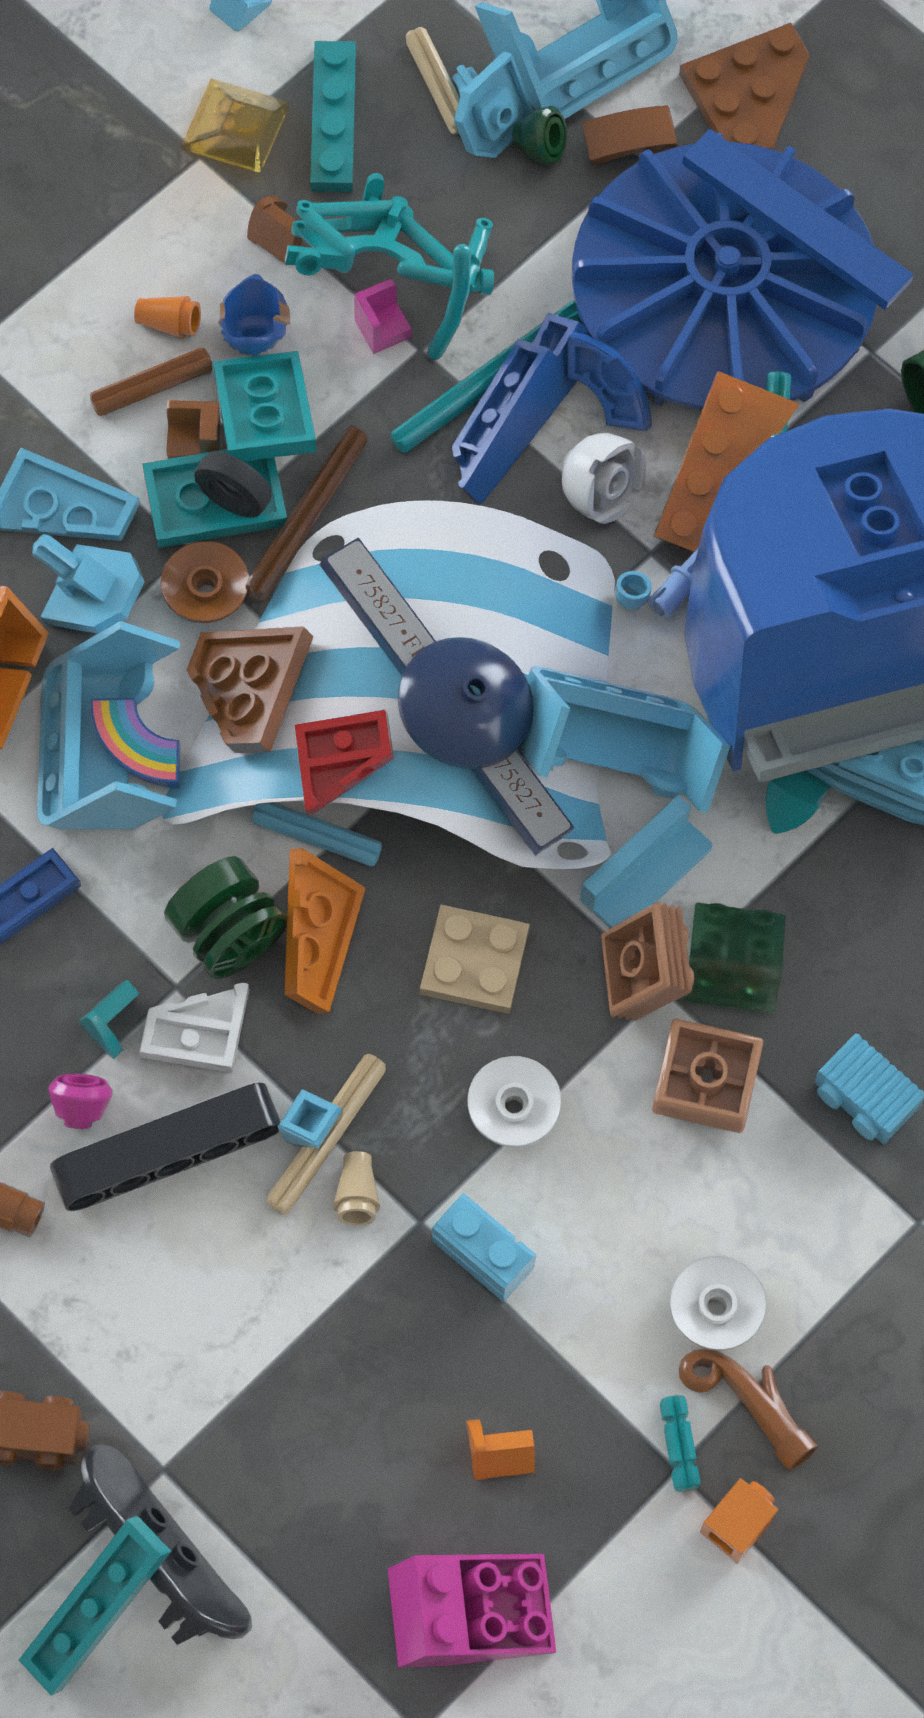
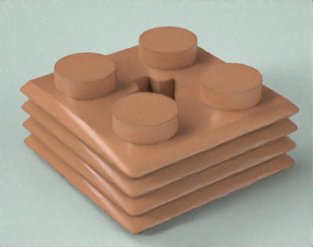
M656 902L601 934L611 1017L618 1015L620 1019L625 1017L626 1020L632 1018L633 1021H636L691 992L694 973L691 967H689L687 952L689 931L684 924L681 906L675 908L674 905L668 906L666 903L661 905L660 902Z
M673 1019L653 1102V1113L742 1133L747 1120L763 1039L690 1021ZM704 1069L713 1070V1078L715 1079L711 1083L703 1082L702 1077L699 1076L703 1074Z

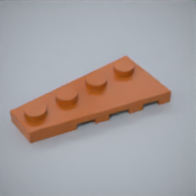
M718 371L653 537L695 552L699 547L705 522L724 477L763 442L771 438V435L779 434L800 404Z

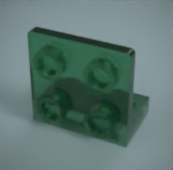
M696 903L689 955V967L693 970L694 982L691 992L683 996V1000L775 1013L783 968L786 916L764 909L750 910L728 907L721 903Z

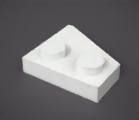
M239 983L235 984L232 990L210 996L202 993L188 997L182 1003L175 1004L170 1002L149 1008L139 1051L140 1057L232 1073L249 995V984Z

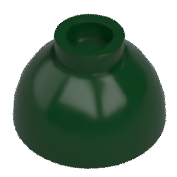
M555 106L541 107L528 114L523 122L516 123L512 132L515 147L522 148L530 159L539 164L548 166L556 164L562 157L567 143L566 122L559 109Z

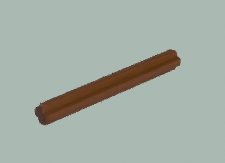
M354 425L346 427L246 582L245 588L248 591L247 595L259 602H263L268 598L367 444V433L363 429H359Z

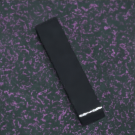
M260 1082L253 1083L69 1152L55 1159L50 1164V1170L65 1209L67 1211H78L264 1141L279 1132L278 1125L281 1120L266 1084Z

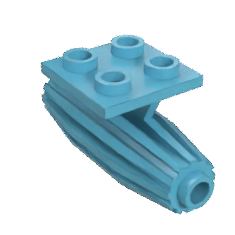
M924 739L806 770L846 796L907 822L924 826Z

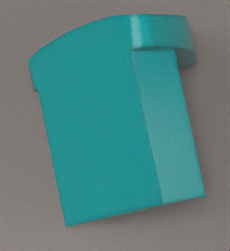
M807 771L772 779L768 783L765 799L766 814L771 831L775 834L784 833L804 824L819 809L831 786Z
M128 980L116 986L78 1021L80 1026L112 1059H115L124 1049L106 1024L140 994Z

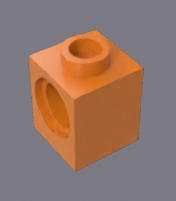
M739 1478L703 1522L700 1533L738 1564L774 1520L779 1509L772 1504L775 1499L763 1486L754 1481L748 1484Z

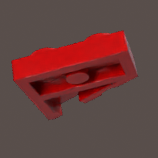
M386 710L295 725L304 804L308 815L317 813L394 759L389 718Z

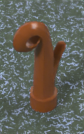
M698 1349L689 1352L681 1360L678 1368L679 1378L692 1391L698 1393L707 1392L713 1389L720 1382L721 1378L725 1380L776 1449L774 1452L775 1456L789 1472L802 1465L818 1449V1445L804 1429H799L790 1416L779 1394L773 1370L769 1365H765L762 1368V1387L751 1374L722 1352ZM698 1366L710 1367L711 1373L708 1377L701 1378L696 1376L693 1369Z

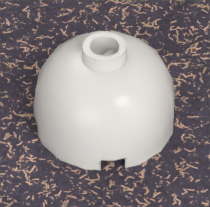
M598 433L587 436L574 446L564 459L562 487L565 496L574 509L590 519L602 524L617 520L632 505L630 502H624L631 494L632 489L640 491L646 472L645 453L641 448L635 446V443L617 435Z

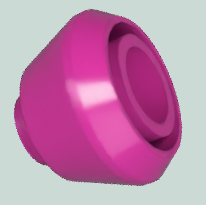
M88 1074L60 1075L48 1087L55 1115L64 1120L66 1127L74 1129L91 1128L92 1122L102 1118L113 1095V1090L105 1079Z

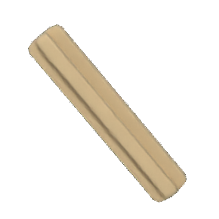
M423 27L410 30L406 34V44L450 133L458 135L459 131L454 118L460 97L427 30Z

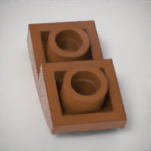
M668 105L626 110L582 122L589 158L594 166L633 153L639 158V155L646 150H650L655 154L678 146Z

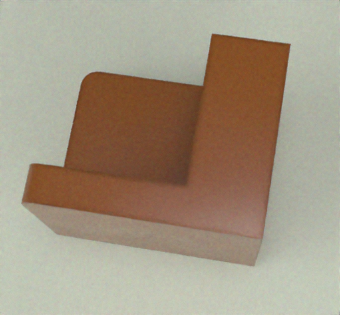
M167 401L168 433L166 453L168 459L219 450L221 421L218 401Z

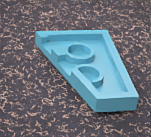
M20 448L0 487V531L122 541L140 505V500L132 494L24 448Z

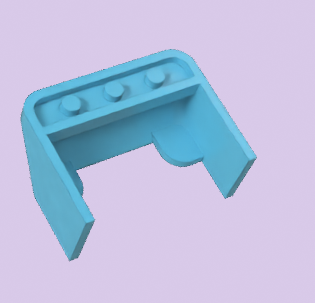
M596 0L601 14L537 51L531 37L520 32L512 11L483 2L475 5V9L495 59L503 51L513 54L531 105L535 109L555 106L559 109L564 119L672 54L677 44L678 35L666 0Z
M119 621L55 658L48 665L43 675L41 686L37 816L42 825L59 830L135 829L176 808V799L148 791L145 786L136 783L129 784V773L106 752L98 738L92 720L90 699L135 698L138 705L153 690V664L179 650L180 641Z
M531 667L527 681L533 697V719L530 730L521 743V753L538 775L548 777L549 772L553 770L554 766H563L566 759L643 776L652 785L651 791L655 794L674 799L678 794L685 795L700 812L708 813L731 745L695 707L681 700L544 667Z

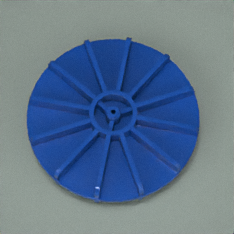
M729 142L874 245L863 218L853 205L855 197L849 189L841 191L824 175L809 165L795 159L797 149L787 146L784 153H780L756 145ZM694 144L675 147L655 155L650 150L644 151L639 155L637 164L620 174L599 196H595L592 199L575 241L572 257L573 296L578 315L589 336L604 342L618 352L636 372L645 391L654 395L653 403L662 406L667 400L674 404L702 410L718 371L766 390L769 372H787L791 375L789 400L799 399L805 402L811 399L814 390L831 380L858 353L871 327L877 304L682 164L683 155Z

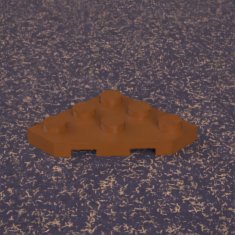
M788 23L681 64L679 75L711 130L715 133H722V138L728 142L751 144L774 150L782 125L785 123L793 103L797 87L808 65L810 54L792 23Z
M304 626L200 633L186 670L191 680L198 686L201 692L200 697L211 718L218 724L224 743L234 753L271 752L314 637Z

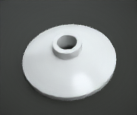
M521 1056L502 1057L488 1063L475 1075L468 1092V1111L477 1130L490 1141L507 1147L527 1146L544 1138L555 1126L561 1111V1092L551 1072L537 1061ZM516 1100L522 1104L523 1108L518 1113H511L505 1108L506 1103Z
M709 1256L692 1262L678 1275L671 1291L670 1310L677 1328L689 1341L709 1350H730L743 1345L757 1333L765 1316L766 1296L760 1280L745 1264L729 1257ZM714 1300L720 1301L725 1306V1312L720 1315L712 1314L708 1309V1304Z

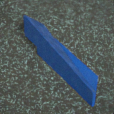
M548 312L534 343L517 339L453 443V456L460 465L462 479L458 481L459 487L474 502L482 504L577 383V380L567 378L568 336L573 332L589 336L588 331L580 322Z

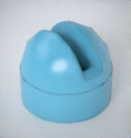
M637 571L623 573L618 578L615 595L617 602L627 610L641 609V607L646 605L650 597L651 581L646 575Z

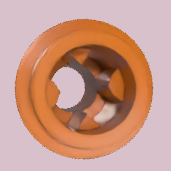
M189 296L139 298L135 305L134 319L137 324H143L144 326L184 339L187 335H196L200 326L201 307L199 302L191 301Z

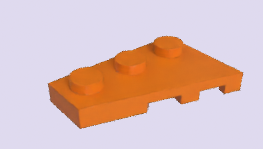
M297 848L291 849L289 853L284 995L316 1014L329 1013L366 888L305 849Z

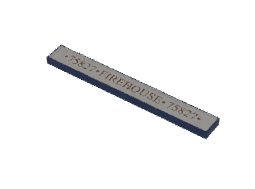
M359 537L322 559L320 563L321 568L402 676L412 658L423 648L436 642V640ZM467 686L469 692L473 695H476L474 691L471 689V687ZM518 750L500 763L485 768L471 769L535 856L570 834L575 828Z

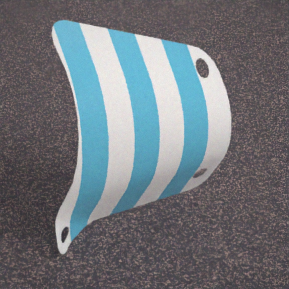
M449 501L396 502L354 512L328 523L310 537L298 550L255 628L304 626L314 636L271 752L234 753L224 743L218 724L209 714L180 768V788L170 787L166 794L167 797L176 799V808L162 815L165 821L175 825L190 823L225 810L261 803L304 801L295 725L386 710L389 718L394 759L331 803L352 804L396 812L438 825L494 856L522 867L579 869L604 862L609 858L611 851L606 840L599 806V766L566 759L563 766H554L553 770L549 772L548 777L538 775L535 769L529 765L575 827L570 834L535 856L471 769L457 768L444 764L429 756L412 740L402 723L398 709V688L402 677L321 568V561L315 560L312 553L317 544L327 537L334 535L342 536L345 542L344 545L359 537L436 641L454 637H466L489 643L506 653L519 666L526 679L531 667H544L603 682L607 681L615 579L611 567L598 551L584 543L526 518L505 511L467 503ZM543 551L557 552L567 561L570 574L566 580H553L541 570L538 559ZM470 685L477 696L481 695L478 688ZM520 745L517 750H518V752L520 753V755L523 757V759H524V760L526 761V763H527V759H526L525 756L521 753V745ZM564 842L577 843L587 850L588 855L577 860L563 859L559 856L557 847Z

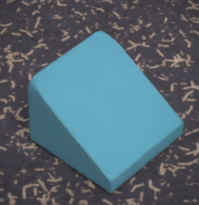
M211 0L209 9L233 30L239 31L270 6L272 0Z
M302 1089L278 1125V1129L284 1141L318 1149L343 1110L341 1107Z

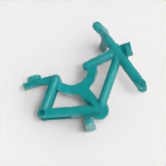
M373 173L368 176L362 201L311 203L308 200L298 201L296 213L303 220L293 222L291 233L295 237L302 238L312 248L287 245L285 265H296V269L300 274L314 275L321 268L336 269L341 273H347L353 266L355 254L365 251H376L388 254L400 261L397 266V272L401 277L452 288L445 316L427 349L429 358L433 360H438L444 355L460 325L466 301L472 291H478L479 295L490 296L492 294L494 272L491 269L480 270L493 227L492 221L487 218L477 219L468 246L466 244H459L454 248L452 254L413 219V210L408 206V201L404 197L395 196L391 200H381L385 183L383 176L379 173ZM346 216V218L324 219L323 217ZM376 231L374 235L344 237L341 234L343 232ZM402 231L442 268L426 265L421 254L397 242L396 239L399 233Z

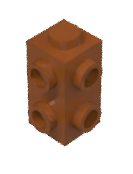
M0 1391V1465H14L16 1459L33 1460L36 1467L46 1470H63L64 1464L77 1465L79 1451H86L88 1448L90 1422L83 1421L84 1417L80 1406H74L73 1400L69 1398L46 1396L44 1397V1402L25 1401L23 1394Z

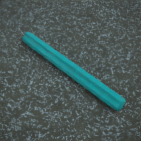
M574 299L554 313L582 324ZM542 323L520 339L534 343ZM516 341L394 429L390 434L393 445L401 453H407L481 399Z

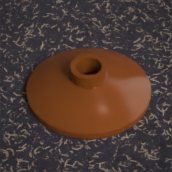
M196 542L180 548L168 559L161 574V591L166 604L181 618L196 623H212L229 617L241 607L248 594L245 584L249 579V574L243 559L231 548L216 542ZM203 585H210L214 588L208 593L198 591Z

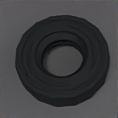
M209 452L201 460L194 472L195 482L200 490L210 500L235 515L245 518H257L271 500L272 492L267 481L248 464L229 454Z

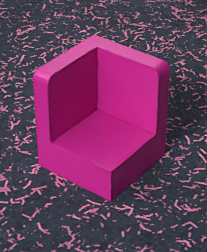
M388 279L354 294L355 322L373 354L412 338V328L397 304V286L393 279Z

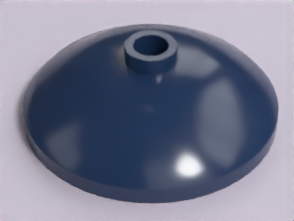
M454 637L436 641L419 651L402 674L398 688V709L402 723L418 747L432 758L444 764L457 768L478 769L500 763L519 748L532 724L533 697L525 675L506 653L484 641L466 637ZM467 686H475L479 689L481 695L471 694Z

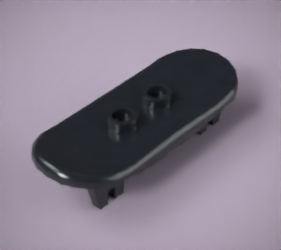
M96 1443L89 1447L81 1459V1473L84 1482L69 1509L75 1516L80 1514L86 1507L94 1504L89 1510V1515L81 1522V1525L86 1531H90L107 1520L108 1527L114 1535H116L128 1519L138 1516L171 1550L167 1558L152 1575L150 1581L160 1593L166 1594L172 1601L158 1621L164 1630L170 1628L176 1621L185 1619L180 1624V1629L171 1637L176 1645L196 1635L202 1636L208 1632L225 1639H240L247 1635L252 1629V1618L247 1607L220 1578L148 1488L131 1462L120 1451L110 1445Z

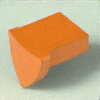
M480 1419L466 1421L472 1457V1470L476 1481L494 1477L535 1473V1446L532 1430L483 1435Z

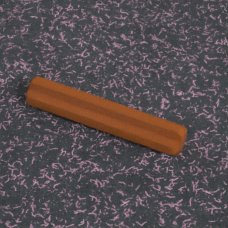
M198 348L91 392L90 401L98 416L106 415L210 372L213 369L211 358L205 348Z

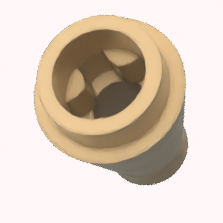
M353 1151L345 1154L343 1157V1168L333 1209L337 1212L338 1220L344 1224L360 1226L372 1223L375 1220V1213L380 1210L372 1170V1157L366 1152Z

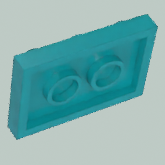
M298 351L213 361L215 383L229 455L241 461H252L317 452L316 437Z
M227 449L212 451L228 454ZM209 452L142 463L158 548L282 527L287 520V514L275 457L243 461L255 469L267 481L272 492L269 504L257 518H245L235 515L217 505L200 490L195 482L194 472L201 460Z

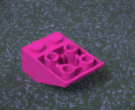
M544 1554L415 1555L388 1568L398 1668L442 1667L556 1653Z

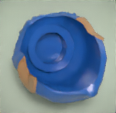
M253 274L232 288L220 303V319L218 324L223 328L220 333L224 336L223 340L233 350L239 351L240 354L257 356L261 352L273 349L278 341L285 336L286 325L290 324L289 306H287L283 294L275 286L265 281L259 274Z

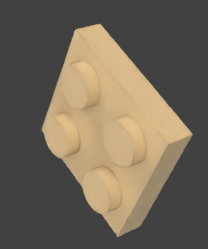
M440 904L420 986V995L510 1014L530 924Z

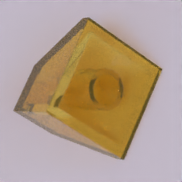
M211 78L184 138L182 149L261 173L289 108V101Z

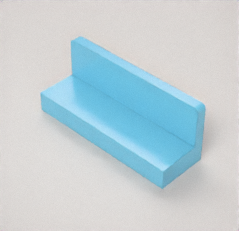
M679 795L582 884L580 901L609 928L656 903L712 850V842L689 822L691 806Z

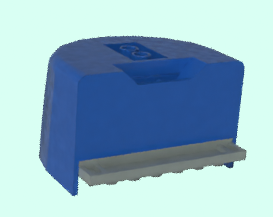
M881 409L825 415L767 439L724 477L702 531L691 583L684 636L696 692L711 725L731 745L727 760L732 771L741 770L743 748L760 783L924 739V414L896 409Z

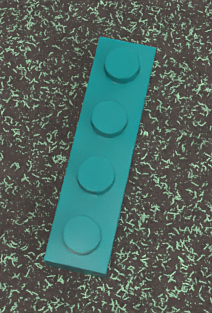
M356 41L314 42L310 177L311 191L353 192Z
M138 1516L128 1519L18 1661L51 1696L61 1692L167 1558L171 1550Z

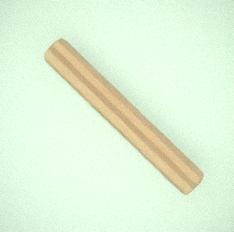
M371 1054L363 1056L332 1101L333 1104L341 1107L343 1111L320 1147L315 1149L302 1146L267 1196V1204L273 1210L283 1215H287L384 1075L386 1065L379 1058Z

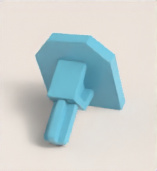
M505 51L479 75L473 67L465 68L464 65H460L456 68L457 73L452 76V81L460 94L454 121L466 151L476 156L496 158L513 142L512 132L514 125L518 122H523L525 117L534 111L513 54Z
M45 534L41 535L31 548L33 557L58 575L55 582L56 586L40 616L46 625L99 634L119 621L127 619L145 583L139 566L131 553L76 544L73 552H71L51 536Z

